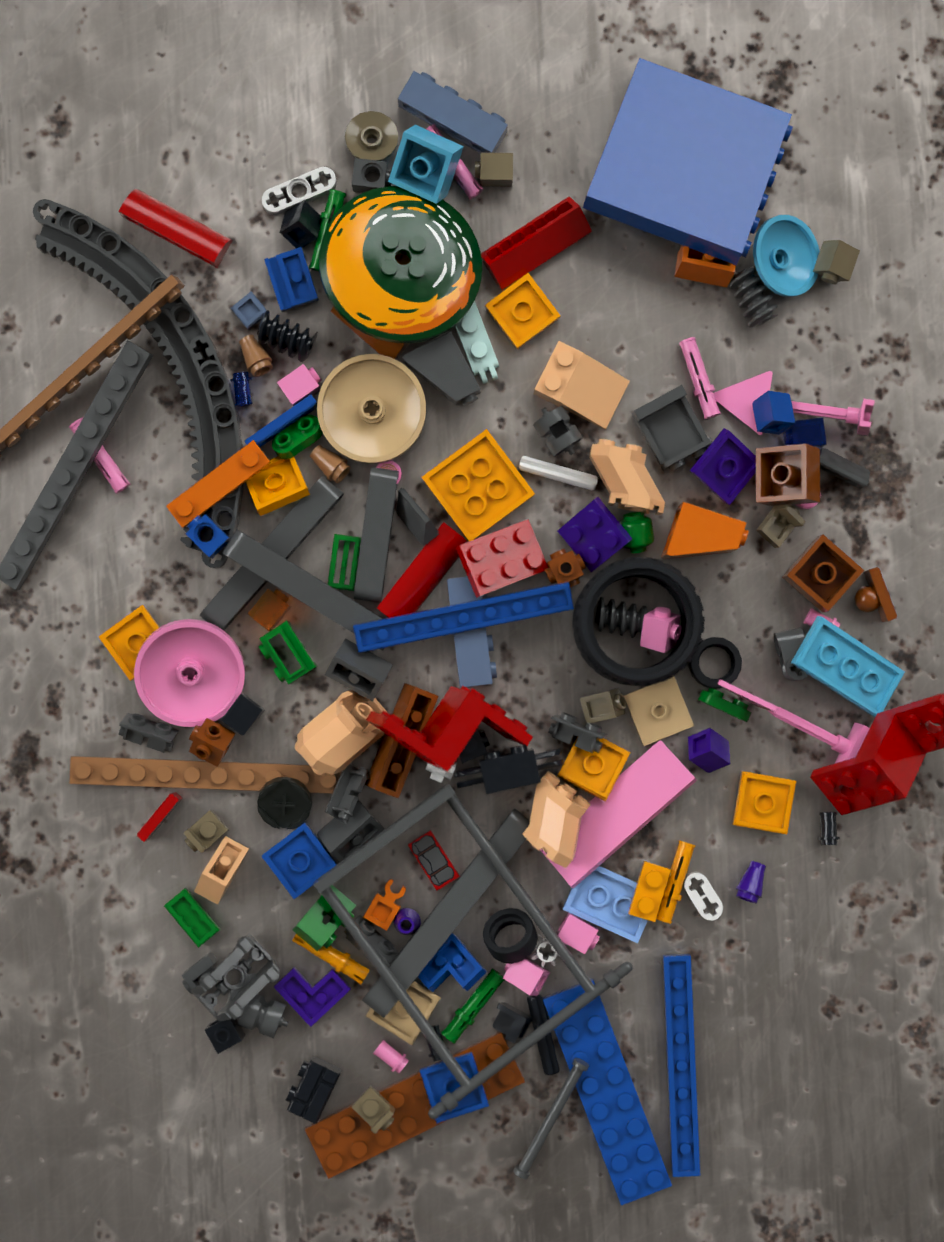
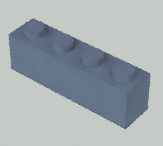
M413 71L398 97V106L430 125L435 124L440 131L480 154L495 153L508 130V124L505 123L503 117L493 112L490 115L483 111L482 106L472 99L466 101L459 97V93L449 86L443 88L436 84V80L429 74L424 72L419 74Z
M468 577L447 579L450 605L487 597L486 594L476 598ZM486 627L455 633L454 642L460 688L462 686L471 687L493 684L492 678H497L496 663L490 662L489 651H494L492 635H487Z

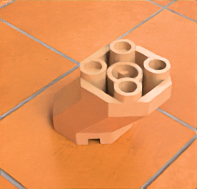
M599 439L597 444H592L589 458L610 494L608 505L613 506L615 502H618L619 509L644 512V514H649L650 510L656 509L655 515H662L665 501L645 467L647 454L642 453V447L626 444V447L623 448L615 446L614 441Z
M353 690L346 691L301 729L297 734L295 750L301 754L316 774L324 776L326 773L334 775L345 770L354 759L385 734L366 721L371 711L379 714L382 711H387L376 698L371 701L366 697L358 695Z
M547 771L541 778V783L536 785L530 824L523 835L537 850L542 849L545 851L547 858L567 868L576 854L581 818L591 804L582 796L575 795L578 790L567 781L561 784L558 777Z

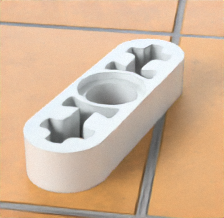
M320 167L266 190L262 196L263 207L269 214L279 215L303 200L308 203L329 194L330 189H335L337 184L336 176L330 168ZM325 175L326 178L331 177L328 180V186L324 187L322 183L314 186L316 192L312 193L311 186L307 180L312 179V183L315 184L320 181L319 176ZM297 184H302L307 188V193L302 198H296L292 195V188ZM287 189L288 197L292 202L287 203L286 198L278 201L279 206L276 208L272 204L267 205L271 202V196L275 195L277 199L285 196L283 190Z

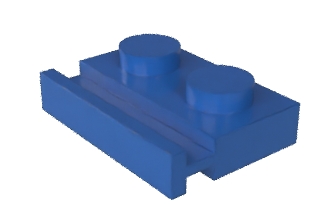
M302 247L278 254L269 259H264L281 312L319 300Z

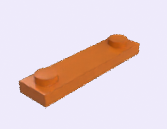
M253 440L166 505V507L184 529L195 517L204 514L271 462Z

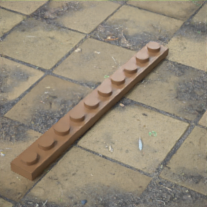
M171 274L0 429V453L6 447L10 448L17 444L21 439L20 435L26 429L31 430L41 421L39 417L46 411L51 412L61 403L59 399L66 393L71 394L81 385L79 382L86 375L91 376L101 367L99 364L101 361L118 353L121 349V343L127 338L130 340L141 331L140 326L147 320L149 322L154 320L161 313L160 308L167 302H174L182 294L180 290L185 287L180 279Z
M71 756L69 784L260 791L266 782L274 778L290 777L303 783L310 793L333 794L342 771L334 775L326 773L324 776H320L312 770L310 765L220 762L219 766L216 767L207 761Z

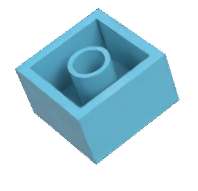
M414 125L403 132L388 182L437 204L448 195L464 146Z

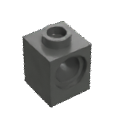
M355 158L352 178L353 192L364 193L372 189L391 186V183L388 182L391 171L388 170L387 161ZM370 172H377L380 175L376 182H369L365 179Z

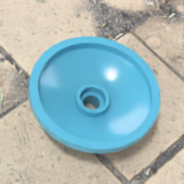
M778 215L765 221L757 231L753 244L754 264L763 283L771 291L784 297L801 295L814 285L818 274L813 272L820 250L810 228L803 221L791 215Z

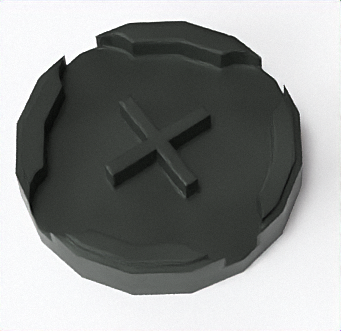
M290 777L274 778L266 782L260 790L257 801L258 813L264 822L274 828L294 829L302 825L309 817L312 806L311 793L297 779Z

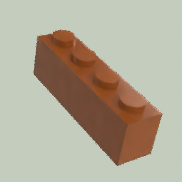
M404 683L392 714L405 722L404 726L421 732L431 717L439 696ZM384 734L368 774L369 779L366 780L364 785L399 799L416 755Z

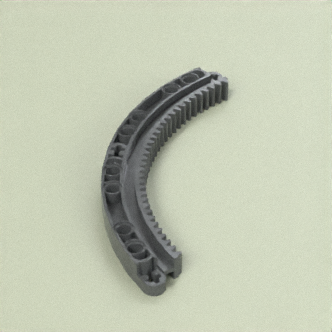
M47 199L39 200L34 205L33 215L43 225L40 235L37 234L35 238L37 248L42 253L48 252L54 258L57 256L61 261H67L73 267L76 265L80 271H85L90 277L93 276L99 283H102L114 295L118 296L130 310H133L167 279L142 252L116 232L92 218ZM49 207L50 211L57 215L56 220L49 215L43 219V215L40 213L41 209L46 210ZM89 224V229L85 234H77L80 225ZM110 240H116V248L106 251V243ZM180 295L174 302H167L160 308L161 313L150 322L147 320L144 325L152 334L153 339L158 342V347L164 351L162 354L169 360L167 363L173 370L172 374L178 379L176 384L182 389L180 395L186 398L183 401V405L189 410L185 413L192 419L187 423L189 427L195 429L189 433L193 439H196V441L191 443V447L198 450L192 453L191 457L199 461L192 464V468L199 471V473L193 474L191 478L195 481H200L241 450L243 445L239 415L231 384L216 347L192 307ZM181 312H190V318L187 322H177V317ZM204 345L206 347V353L211 360H205L199 352V346ZM216 379H221L224 381L223 388L218 392L211 391V383ZM225 410L231 411V420L227 423H220V413ZM243 484L200 516L201 518L205 514L209 516L230 538L239 525ZM225 512L231 513L232 522L228 526H221L219 523L220 515ZM185 527L183 530L188 532L190 529ZM210 527L204 528L200 533V538L203 542H209L214 536V532ZM181 537L180 540L186 544V547L202 552V560L208 567L221 568L227 562L228 556L222 553L224 548L218 553L222 556L221 560H216L212 564L211 558L189 537Z

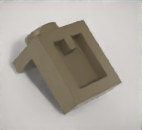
M619 688L580 698L586 723H595L625 714L626 701Z
M209 810L184 832V835L187 837L185 842L194 852L199 850L200 853H203L229 829L212 810Z
M372 1085L352 1105V1108L371 1126V1131L374 1134L379 1129L382 1131L386 1130L394 1121L392 1115L395 1108Z

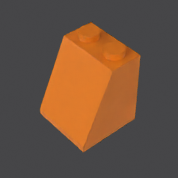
M683 502L677 507L661 558L674 559L731 553L744 546L749 532L745 530L746 522Z

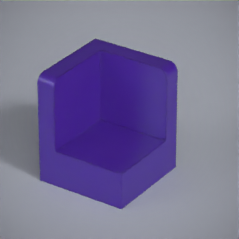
M708 728L688 737L689 760L707 773L731 764L729 741L713 729Z

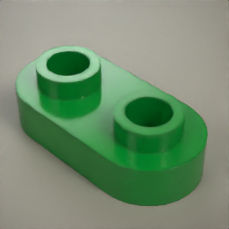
M313 415L303 416L278 433L272 441V448L277 456L281 459H290L316 442L323 434L318 418Z
M709 688L708 691H701L698 698L699 701L739 720L748 722L752 713L747 710L748 704L734 699L731 703L723 699L724 693L713 688Z

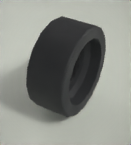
M710 637L701 641L698 651L693 655V659L688 667L692 677L699 684L707 688H723L717 684L719 679H711L702 673L699 666L701 654L711 647H720L729 654L731 659L729 672L724 677L719 678L729 684L737 679L742 667V658L738 648L731 641L720 637Z
M507 908L499 910L490 916L483 929V939L487 949L494 959L502 963L513 964L520 962L530 956L536 948L538 940L536 928L528 914L520 909ZM515 924L522 925L525 928L524 937L514 946L499 947L495 943L497 934L506 926Z

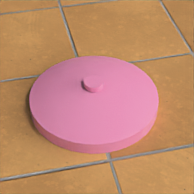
M195 619L173 621L155 630L142 644L134 667L136 689L144 705L161 720L182 727L202 726L206 718L212 721L222 718L241 694L245 679L244 660L235 641L218 626Z

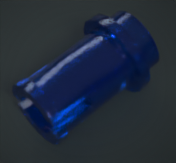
M249 372L232 373L233 379H230V381L234 384L235 406L253 405L250 389L252 377H249Z

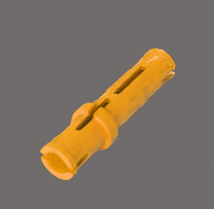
M680 840L656 918L669 924L672 923L677 902L682 899V895H680L693 850L696 846ZM682 857H684V858H683V861H682V865H681L680 871H679V874H678V877H677V880H676L675 878H676V875H677V872H678V869H679V865H680L681 859H682ZM675 884V887H674V890H673V893H672V896H671V900H670L669 906L667 907V904H668V901H669V897H670V895H671V891H672L673 885Z
M297 934L292 939L296 944L336 968L334 971L344 973L360 985L370 969L350 958V954L347 952L344 954L331 945L327 949L322 946L316 951Z

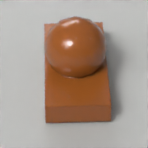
M875 567L864 571L868 586H863L856 592L854 600L857 608L867 613L878 610L882 622L896 619L897 614L880 569Z

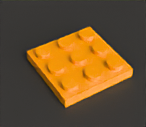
M487 429L421 477L468 541L478 538L535 495L534 491Z

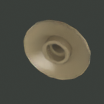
M368 111L360 113L352 118L346 127L345 142L347 148L354 157L359 159L382 161L392 155L398 144L399 134L395 123L390 117L381 112ZM370 138H374L377 141L376 143L371 144L368 143L367 140Z

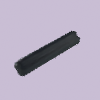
M541 994L527 997L530 1015L533 1018L534 1030L548 1021ZM550 1032L537 1042L545 1075H554L560 1071Z

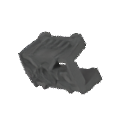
M248 934L237 941L234 951L211 973H204L200 977V984L193 988L191 992L218 1021L221 1022L232 1018L238 1019L243 1014V1008L269 982L272 983L279 979L280 969L275 960L271 958L255 938ZM250 950V957L239 962V959ZM264 958L269 961L257 973L247 974L252 969L250 965L254 961H260ZM232 969H236L240 973L241 978L236 985L229 984L226 978L227 973ZM215 985L217 990L213 994L200 995ZM228 993V1002L216 1013L214 1007L218 1001L217 997L220 994L225 996Z

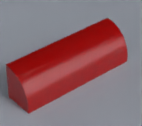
M134 189L127 196L118 211L124 219L215 268H218L233 241L139 189Z
M569 196L482 252V261L495 282L503 290L591 233L592 230L580 205Z
M443 522L438 528L439 535L424 546L378 605L377 609L388 618L417 612L459 558L455 547L468 541Z

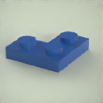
M451 933L418 977L430 991L434 992L452 974L462 988L469 991L487 971L461 940Z

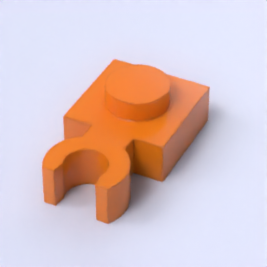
M392 878L385 885V896L377 892L363 918L386 931L401 907L395 903V900L401 898L406 891V887L403 885L398 893L392 892L390 888L394 881Z

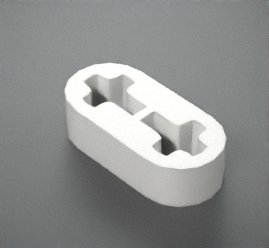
M699 872L688 873L683 887L698 913L706 920L713 921L718 919L723 912V905L708 879ZM692 878L702 879L703 882L700 884V887L704 893L701 895L694 888L689 889V886L692 884ZM707 897L712 904L717 903V906L714 907V914L704 913L703 910L706 908V905L702 900L703 898Z

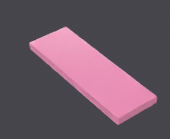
M659 740L619 775L606 802L597 797L589 801L591 805L581 818L576 854L568 867L564 868L549 858L547 859L574 889L697 781L696 778L667 746ZM540 849V851H541V852L545 855V857H546V854H547V853H546L545 851H543L542 849Z

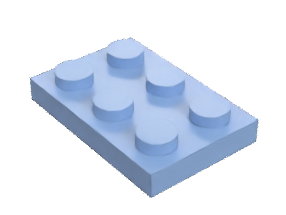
M602 866L596 868L574 889L571 888L562 908L564 911L635 943L639 942L648 921L628 914L637 882Z

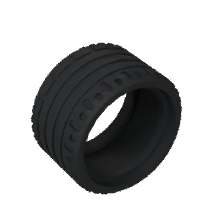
M632 557L606 566L588 581L577 598L573 612L572 628L576 646L581 656L595 672L615 683L647 686L674 677L691 662L702 641L701 636L704 633L705 616L702 614L704 609L700 596L695 592L696 588L686 576L684 577L681 574L680 570L658 559ZM631 577L646 578L664 587L674 598L681 615L682 630L676 646L661 662L641 669L623 666L609 658L600 648L594 635L592 624L594 608L603 591L612 583Z

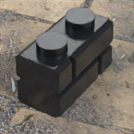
M312 1056L310 1062L304 1060L297 1075L302 1079L298 1087L292 1085L286 1101L290 1102L287 1110L299 1117H303L307 1121L317 1124L342 1070L316 1056Z

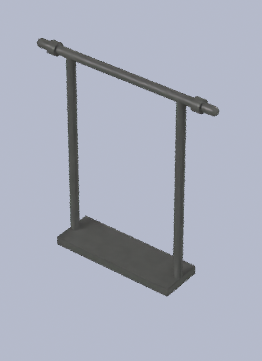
M449 784L444 785L315 880L313 884L317 891L326 899L460 1084V1087L452 1093L447 1092L440 1098L441 1101L429 1110L428 1115L431 1119L438 1118L447 1110L451 1112L459 1105L458 1102L485 1081L610 987L613 989L621 983L620 979L633 969L630 962H624L614 971L610 969L603 975L604 978L594 985L460 802ZM445 801L448 802L585 991V993L471 1079L463 1071L330 887Z

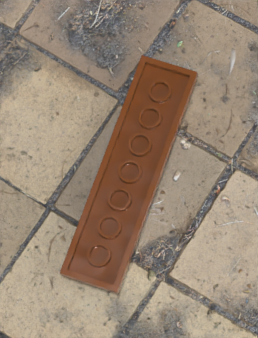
M499 1031L453 1054V1057L472 1052L480 1072L510 1048L502 1032ZM513 1060L483 1083L487 1099L490 1100L524 1083L525 1079L516 1060ZM420 1071L378 1091L395 1108L392 1115L394 1121L384 1131L379 1129L374 1134L371 1131V1126L352 1108L353 1104L319 1120L317 1124L312 1123L305 1127L304 1130L328 1179L443 1123H436V1120L431 1119L428 1115L431 1105Z

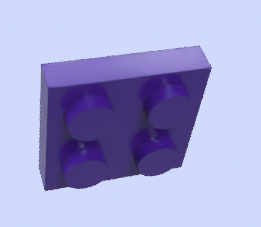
M723 428L690 469V472L724 503L730 505L756 473V456L729 430Z
M599 497L595 498L557 530L576 555L580 554L585 566L591 573L632 540L628 532Z

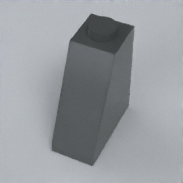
M451 331L402 356L407 367L455 405L463 403L466 406L478 399L477 395L480 394L481 389Z

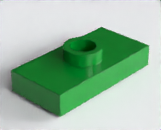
M184 888L164 905L198 948L220 930L219 926L187 888Z

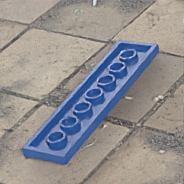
M580 984L543 998L549 1018H552L585 993ZM599 995L554 1029L570 1071L574 1066L572 1062L575 1057L589 1064L587 1071H583L576 1088L622 1206L671 1187L672 1184Z

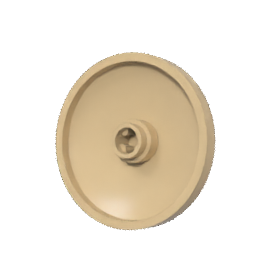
M364 354L342 362L327 376L319 392L317 415L324 436L336 451L356 462L378 464L401 456L414 445L424 427L426 401L420 382L407 366L388 356Z

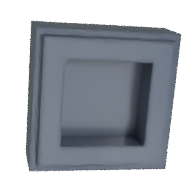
M252 291L231 307V310L248 330L261 321L267 311Z

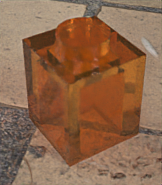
M267 589L247 614L267 631H271L291 608L286 603L290 598L279 589H276L274 592Z

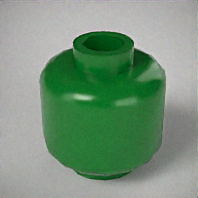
M631 512L623 515V519L619 523L632 538L623 548L630 549L631 553L645 552L647 550L646 547L654 542L652 519L645 516L644 512Z

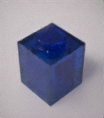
M814 418L795 421L794 425L783 432L785 445L808 444L818 448L827 445L824 419Z

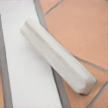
M522 456L519 463V470L588 490H594L597 485L598 477L592 474L527 456Z

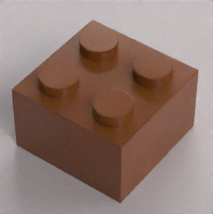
M808 444L756 448V503L767 506L820 503V448Z
M822 534L816 537L782 578L824 613L828 612L864 572V569Z

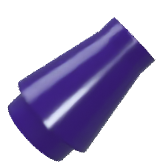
M755 861L750 862L748 869L736 887V890H738L736 897L757 904L758 899L762 898L765 865Z
M403 908L397 912L393 922L395 929L400 934L412 935L420 927L421 919L415 910ZM409 920L412 926L404 928L401 922Z

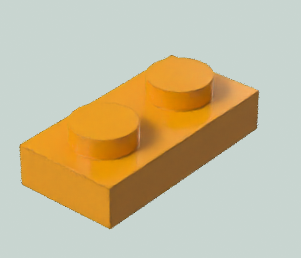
M643 861L628 914L652 922L656 921L670 875V868Z

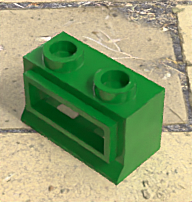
M285 621L260 637L259 639L262 644L258 647L267 660L272 658L277 667L273 670L281 683L286 680L288 684H292L318 666L308 655L305 646L291 628L290 622ZM278 634H281L302 667L292 674L289 673L269 642L270 639Z

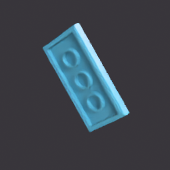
M822 616L816 617L791 661V664L874 718L877 713L884 711L905 671Z

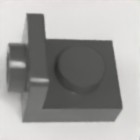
M209 952L183 973L182 977L184 980L182 983L190 994H193L191 990L200 984L197 977H201L204 973H211L214 970L213 965L216 963L217 958L212 952Z

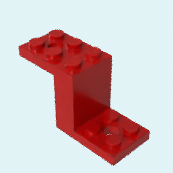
M451 686L421 732L404 726L405 722L385 711H382L381 714L371 711L366 721L429 765L449 772L481 721L507 740L528 746L533 736L526 732L528 728L526 725L516 719L511 720L506 717L507 712L495 704L490 705L484 701V695L473 688L470 690L465 686L461 688Z
M941 693L877 713L855 758L813 770L810 778L841 815L907 797L926 753L944 748V694Z

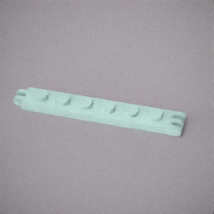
M474 301L470 310L455 325L473 375H479L482 383L485 384L488 383L485 374L487 371L490 372L493 380L498 379L495 368L499 367V363Z

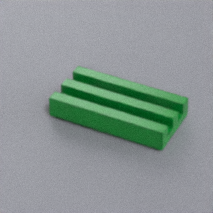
M334 534L328 585L334 589L355 591L361 537ZM342 540L345 542L339 583H334L339 541ZM350 542H355L350 582L347 585L345 584Z

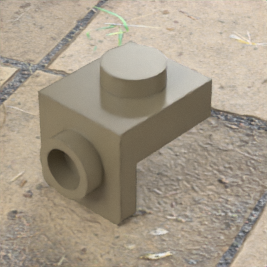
M789 504L775 505L756 531L774 548H780L794 527L803 526L805 520L794 506Z

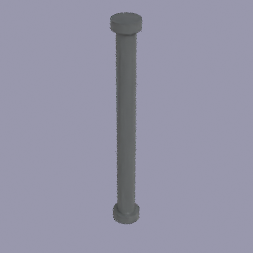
M574 1058L572 1070L520 1165H516L513 1170L518 1177L528 1179L530 1175L529 1169L583 1071H587L589 1068V1064L584 1060Z

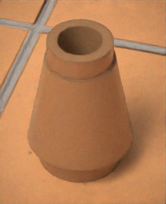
M247 335L239 341L247 370L254 377L262 376L273 368L271 364L272 358L258 343L254 335Z
M318 445L310 454V458L313 459L329 481L341 482L351 469L346 459L321 445Z

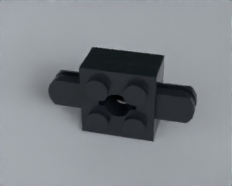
M519 745L511 747V753L500 755L499 750L484 754V759L479 760L480 766L454 772L455 777L482 772V777L457 782V788L484 783L486 794L541 783L538 771L564 765V760H554L537 764L536 760L562 754L561 748L535 754L532 748L527 749V746Z

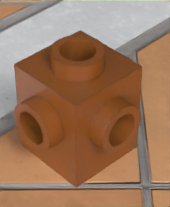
M565 548L551 554L552 560L547 562L549 568L545 569L550 583L569 582L570 588L580 584L579 578L584 575L582 570L586 569L580 554L574 555L573 550L566 553ZM562 564H569L571 571L563 573L561 571Z
M206 718L201 727L196 725L189 737V740L193 741L189 752L197 758L218 767L230 748L235 733L223 727L220 723Z

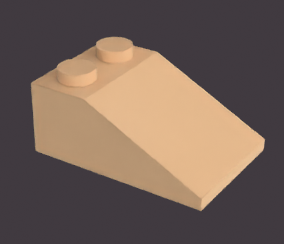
M558 341L533 394L554 405L563 406L565 410L606 430L630 381L585 353Z

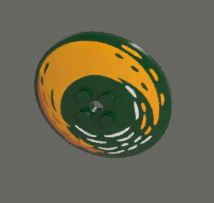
M388 186L364 192L348 201L337 211L329 222L322 238L319 252V271L328 299L349 324L376 339L395 343H414L429 340L447 332L467 314L480 288L482 257L473 230L453 206L443 199L436 204L398 186ZM401 253L406 254L410 262L406 265H401L396 261L395 256Z

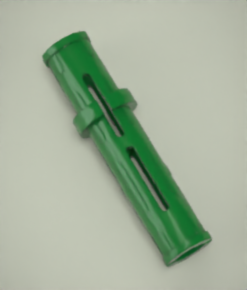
M334 189L329 191L325 211L321 212L320 215L322 222L311 264L309 265V269L320 272L319 252L322 238L328 226L332 208H335L334 216L343 206L344 198L346 197L344 192Z
M492 968L462 1008H458L455 1011L456 1015L441 1032L442 1035L455 1044L466 1028L474 1024V1018L503 981H505L503 979L504 976Z

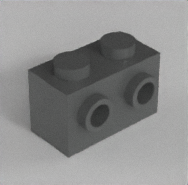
M345 638L325 675L373 701L393 664L369 651L358 653L357 644Z

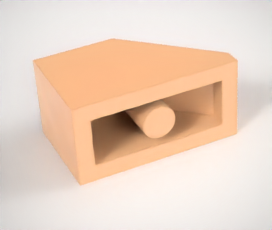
M225 836L202 872L194 892L218 905L249 848Z

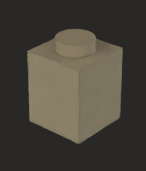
M481 153L480 161H475V178H480V185L512 187L513 153Z
M841 240L823 241L813 272L821 275L822 280L829 284L850 281L860 250Z

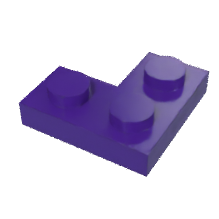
M295 967L274 985L278 993L310 1027L351 990V987L333 968L314 986Z

